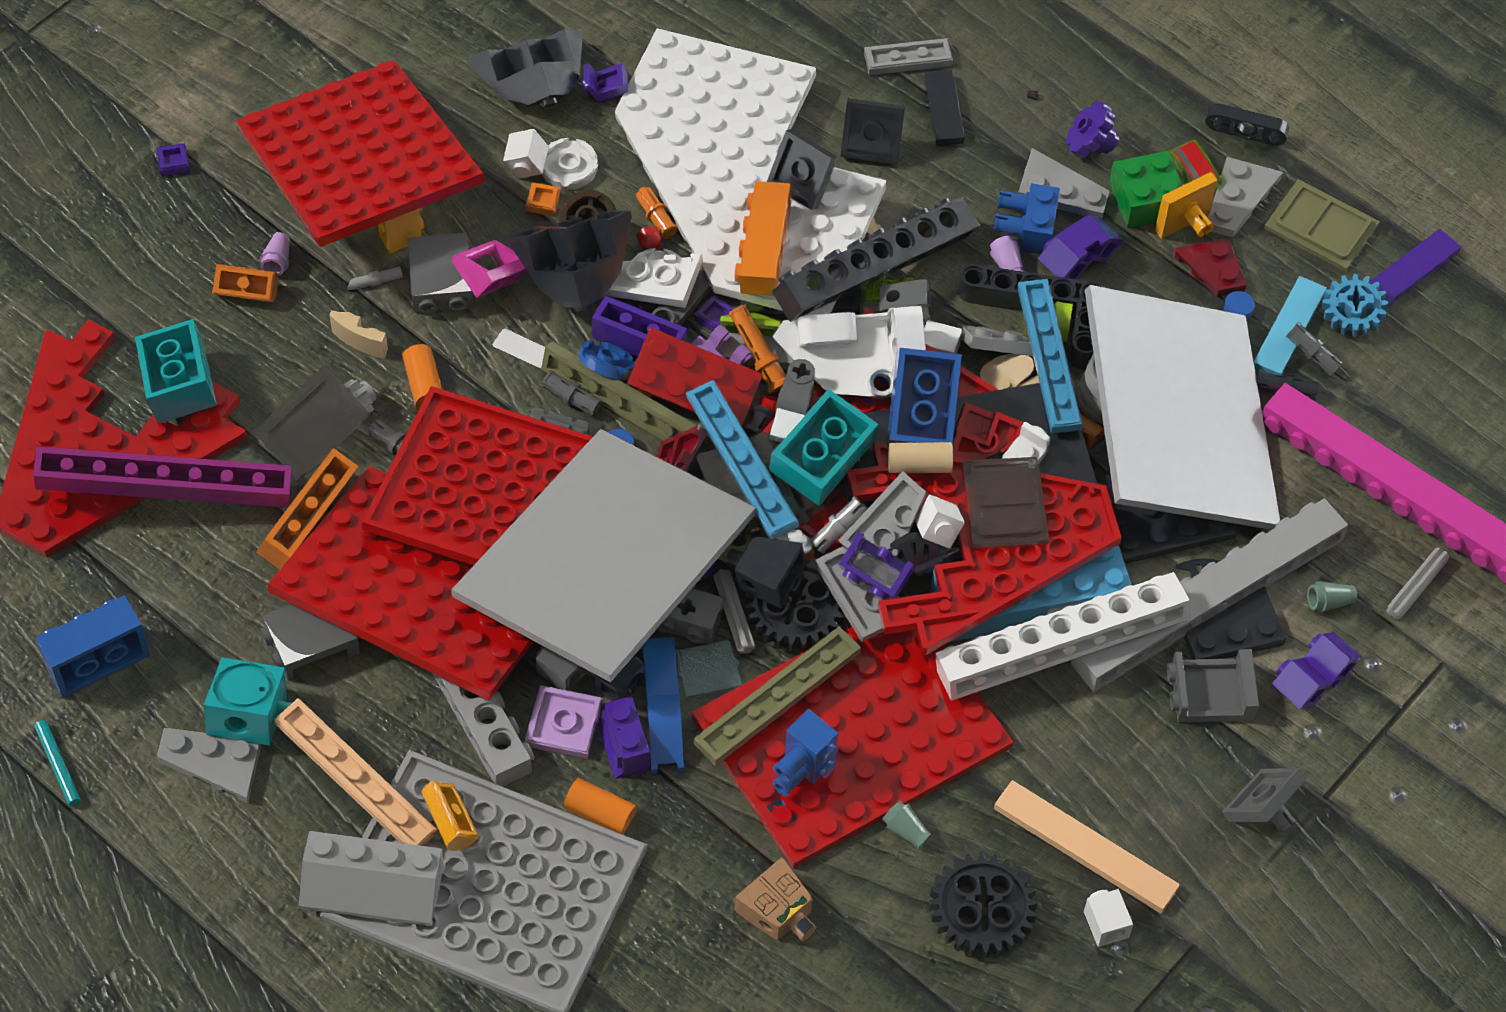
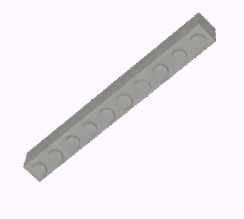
M1325 498L1316 504L1311 502L1305 505L1296 516L1291 519L1289 517L1282 519L1271 531L1257 534L1248 545L1243 548L1236 547L1232 549L1218 563L1211 562L1207 564L1200 574L1193 578L1186 577L1181 580L1180 584L1190 600L1189 620L1072 659L1071 665L1093 692L1099 690L1185 637L1186 632L1261 587H1268L1342 542L1348 524Z

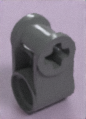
M797 359L790 363L783 388H781L778 396L775 415L777 408L802 415L808 413L815 377V368L810 361Z

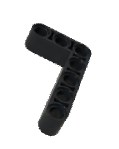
M976 264L968 265L962 269L958 290L962 300L972 304L1023 311L1018 293V282L1048 279L1053 303L1058 301L1073 304L1071 319H1074L1069 361L1075 368L1086 370L1093 355V346L1085 290L1089 285L1102 287L1100 284Z

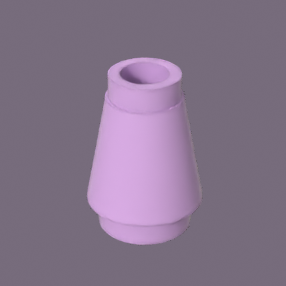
M277 232L273 235L259 258L262 270L276 272L279 276L288 269L290 238L287 234Z
M1011 236L1000 237L990 244V255L1000 268L1024 272L1017 241L1013 240Z

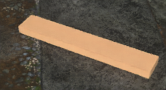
M299 698L274 719L276 726L399 843L423 846L437 833V829Z
M1013 780L994 805V810L1162 914L1179 889V883Z

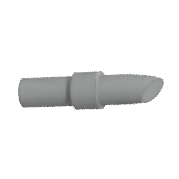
M399 266L379 272L377 270L368 273V275L353 278L350 280L347 290L361 289L369 286L374 287L382 285L384 282L403 278L401 268Z

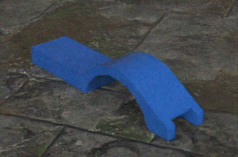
M652 638L643 644L651 773H658V764L677 763V772H683L682 725L675 638Z

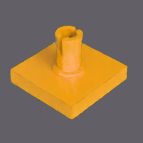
M1211 172L1162 196L1155 232L1161 239L1189 225L1193 227L1199 237L1204 236V234L1207 235L1213 230L1214 224L1207 216L1210 213L1218 180Z

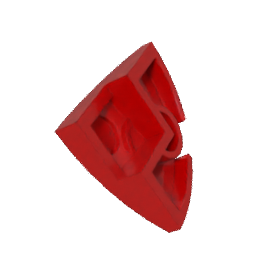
M965 402L960 411L953 434V456L982 462L987 457L998 452L1003 453L1019 437L1021 426L1025 422L999 412L992 413Z

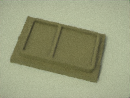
M1298 179L1283 201L1279 203V206L1265 224L1264 229L1346 272L1358 257L1364 245L1372 237L1380 221Z

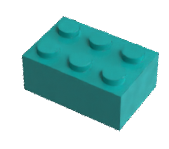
M194 319L135 337L146 399L158 424L217 405L205 345Z
M828 389L772 452L769 471L819 506L844 478L848 470L857 463L873 442H875L878 423Z

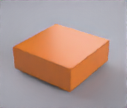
M532 182L525 205L526 212L554 216L561 195V187Z

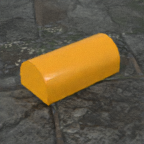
M431 781L424 787L422 795L449 851H458L473 844L479 837L455 785Z

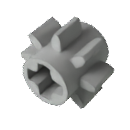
M351 379L340 386L343 393L338 397V401L349 416L356 414L357 417L361 416L363 418L374 410L371 404L376 400V395L366 381L359 383L358 380L354 381Z

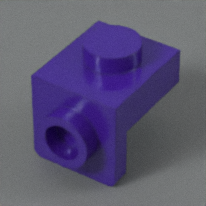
M621 63L596 72L590 64L584 65L583 88L598 103L628 92L627 69Z

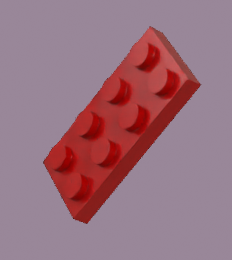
M650 327L627 385L695 413L687 399L686 393L714 380L742 426L763 374Z

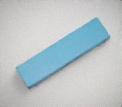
M1301 276L1298 277L1253 362L1255 370L1279 375L1283 374L1297 347L1286 335L1298 322L1307 328L1327 287Z

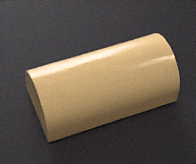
M890 443L888 453L889 473H901L902 471L904 473H952V443Z

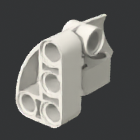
M921 306L890 308L886 313L855 315V313L847 312L802 316L792 322L784 320L773 335L775 341L793 360L806 359L814 365V380L825 391L830 389L839 395L865 396L875 399L892 397L896 353L900 347L926 350ZM878 376L886 378L889 382V389L886 391L877 390L874 387L873 379Z

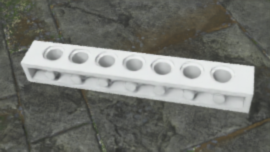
M1174 572L1163 576H1156L1149 581L1134 586H1126L1119 591L1104 596H1097L1090 601L1075 606H1067L1060 611L1046 616H1038L1031 621L1016 626H1008L990 635L979 636L972 641L957 646H949L942 651L936 652L937 673L952 701L1189 620L1190 600Z

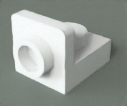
M1025 422L1021 426L1019 437L1002 456L1001 462L1008 467L1034 471L1048 453L1050 437L1042 428Z

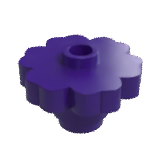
M1096 101L1090 108L1085 107L1074 120V126L1067 133L1066 144L1069 145L1070 152L1077 157L1084 158L1090 151L1108 154L1115 149L1119 141V135L1116 134V130L1113 128L1115 115L1112 113L1110 106L1104 102Z

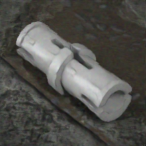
M854 496L837 515L832 514L828 518L829 522L810 539L811 543L815 547L818 546V550L824 554L868 508Z

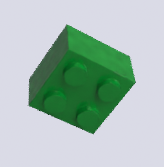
M1169 151L1114 161L1109 180L1110 187L1127 228L1156 223L1162 196L1183 186Z

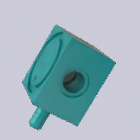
M222 657L203 705L206 735L270 746L277 727L274 724V719L293 703L286 701L285 667Z

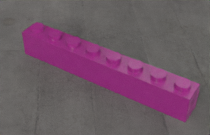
M36 446L33 478L35 489L288 508L292 466Z

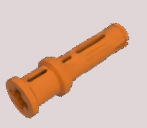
M746 304L729 312V316L732 318L756 361L754 364L755 370L763 374V378L769 387L767 392L773 394L781 390L786 374L779 364L780 357L776 353L771 352L758 326L750 315Z

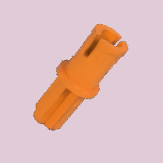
M641 187L636 193V198L646 212V219L658 227L662 239L671 238L677 233L678 228L667 214L666 205L660 203L650 187Z

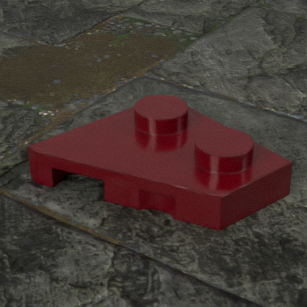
M1229 238L1174 249V259L1178 262L1180 260L1184 261L1192 269L1191 274L1199 281L1204 282L1216 297L1229 295L1235 291L1245 292L1247 284Z
M697 425L662 441L657 457L663 458V461L686 472L706 437L707 430Z

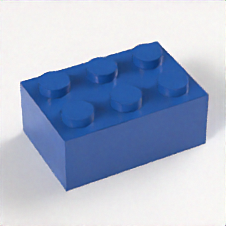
M901 347L898 349L895 360L887 444L951 442L953 444L961 354Z
M125 595L118 599L108 600L101 607L88 613L79 614L72 621L59 627L50 628L42 635L36 637L45 667L62 698L151 656L142 624Z

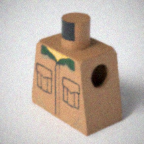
M782 857L735 897V911L775 940L781 939L791 930L802 941H805L816 929V926L806 917L812 909L811 895Z

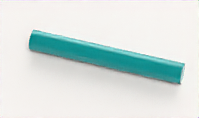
M38 721L34 725L68 805L74 807L80 804L81 799L47 721Z

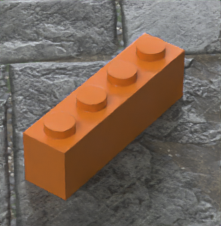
M755 181L753 193H748L747 210L750 211L749 216H744L743 234H746L745 240H740L739 257L742 260L741 264L736 263L735 281L740 282L741 294L774 296L772 291L779 284L778 279L780 278L792 205L790 183Z
M333 448L266 536L256 553L278 569H281L301 546L358 468V465Z

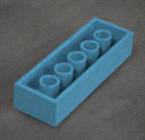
M1119 545L950 642L989 635L1001 631L1008 626H1016L1031 621L1038 616H1046L1051 608L1087 602L1097 596H1104L1130 586L1131 582ZM934 570L930 588L932 593L939 592Z

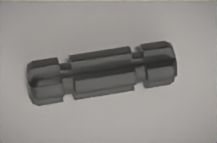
M534 407L530 413L532 418L586 435L588 434L589 423L577 419L575 422L572 417L549 411L548 414L545 413V409Z

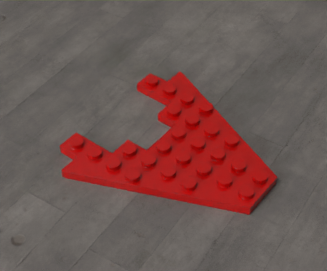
M89 319L71 341L47 329L44 333L0 497V533L47 558L148 498L35 489L33 473L36 446L211 460L247 437L244 428L227 420L240 403L239 395L213 383L216 406L189 414L179 427L168 421L158 424L154 415H152L139 433L134 436L91 414V411L105 394L103 388L83 378L114 341V333Z
M873 442L872 450L876 463L875 467L848 470L847 478L852 498L856 496L860 502L876 500L901 474L889 473V444ZM954 456L952 473H906L927 493L922 506L929 494L957 505L965 522L957 535L964 561L935 565L934 573L939 592L878 601L884 635L916 630L922 655H927L1118 546L1121 542V534L1107 486Z

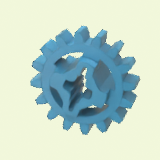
M1357 274L1353 275L1352 280H1348L1344 275L1341 277V284L1332 281L1330 290H1325L1322 302V310H1325L1324 319L1331 320L1330 327L1332 329L1340 326L1342 335L1347 330L1352 331L1353 337H1356L1358 331L1361 330L1365 335H1369L1370 327L1377 330L1379 329L1380 321H1385L1388 309V301L1385 300L1386 291H1378L1379 282H1375L1372 285L1369 284V276H1366L1361 281L1358 280ZM1353 300H1355V305H1357V311H1355Z

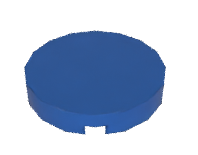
M594 340L583 342L578 357L586 367L608 378L617 380L629 379L635 362H632L633 357L629 352L609 342H601L600 345H593Z

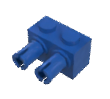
M1031 183L1030 192L1026 194L1000 190L997 208L1021 211L1023 216L1020 218L996 213L993 232L1019 235V238H1022L1020 251L1042 254L1044 245L1052 238L1060 188Z
M810 709L786 730L785 756L773 766V770L778 777L772 781V784L785 797L804 778L814 784L821 776L823 778L828 777L837 764L835 761L838 751V732Z

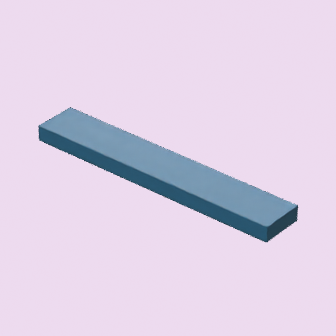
M1048 279L1018 282V293L1051 434L1082 430L1080 411Z
M712 380L687 392L688 401L705 430H707L708 435L747 501L756 508V516L769 538L776 539L798 528L799 523L715 381Z

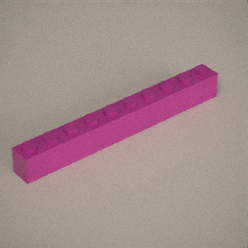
M1284 383L1265 405L1262 414L1263 422L1270 432L1277 433L1288 440L1295 448L1305 451L1321 465L1328 466L1336 471L1346 481L1354 483L1367 491L1372 498L1384 502L1393 508L1397 514L1415 522L1422 530L1432 533L1444 541L1451 549L1463 553L1472 559L1476 565L1486 568L1506 583V523L1287 383Z

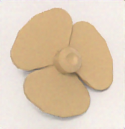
M1012 353L998 356L985 364L980 372L981 379L998 390L1018 387V385L1024 386L1039 383L1038 376L1031 377L1023 382L1033 373L1035 368L1032 358L1026 355Z

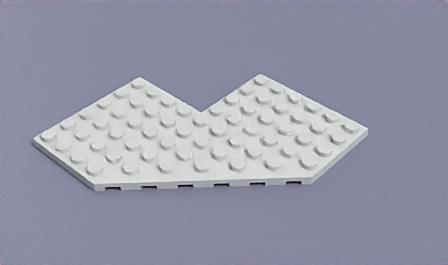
M657 28L628 84V92L623 94L615 110L616 120L625 131L635 154H638L643 163V168L651 182L655 184L660 198L666 205L668 212H671L677 228L684 240L688 242L692 253L702 254L703 263L701 270L705 272L714 293L783 311L774 296L741 294L740 282L735 281L736 263L741 264L742 260L739 257L740 240H745L746 234H743L744 216H749L750 211L747 210L748 193H753L755 181H767L786 130L792 128L816 77V68ZM834 167L818 209L810 210L792 198L780 277L791 270L798 273L802 271L801 268L812 260L817 259L819 263L824 261V257L836 249H840L843 252L855 240L860 238L863 240L886 190V180ZM836 301L805 316L831 314Z

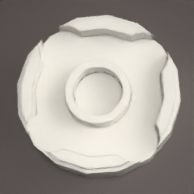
M562 138L548 145L542 173L546 182L552 186L561 187L563 190H575L588 185L595 178L598 171L597 154L592 146L585 141L579 139L569 141V138Z

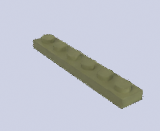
M553 341L545 347L541 370L547 373L552 370L572 383H579L586 392L603 400V406L664 441L697 426L620 380L608 378L586 367L577 355Z
M840 626L696 736L694 738V745L717 766L860 654L861 647Z

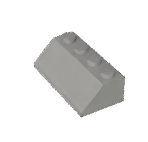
M309 831L302 860L299 909L432 926L444 868L442 848Z

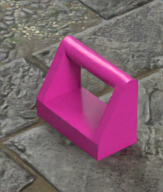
M496 240L452 257L453 265L476 298L517 282L527 271L514 250ZM491 254L500 267L489 271L475 263L474 260Z

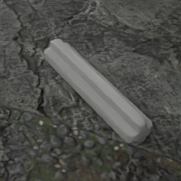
M1440 547L1433 550L1388 605L1386 610L1388 615L1396 620L1403 617L1448 562V552Z
M720 569L714 574L713 579L719 597L724 598L723 609L736 649L740 654H749L755 649V642L730 570Z

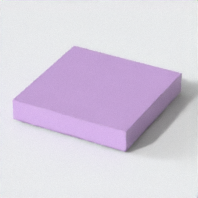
M540 685L524 742H527L531 748L588 759L603 705V698Z

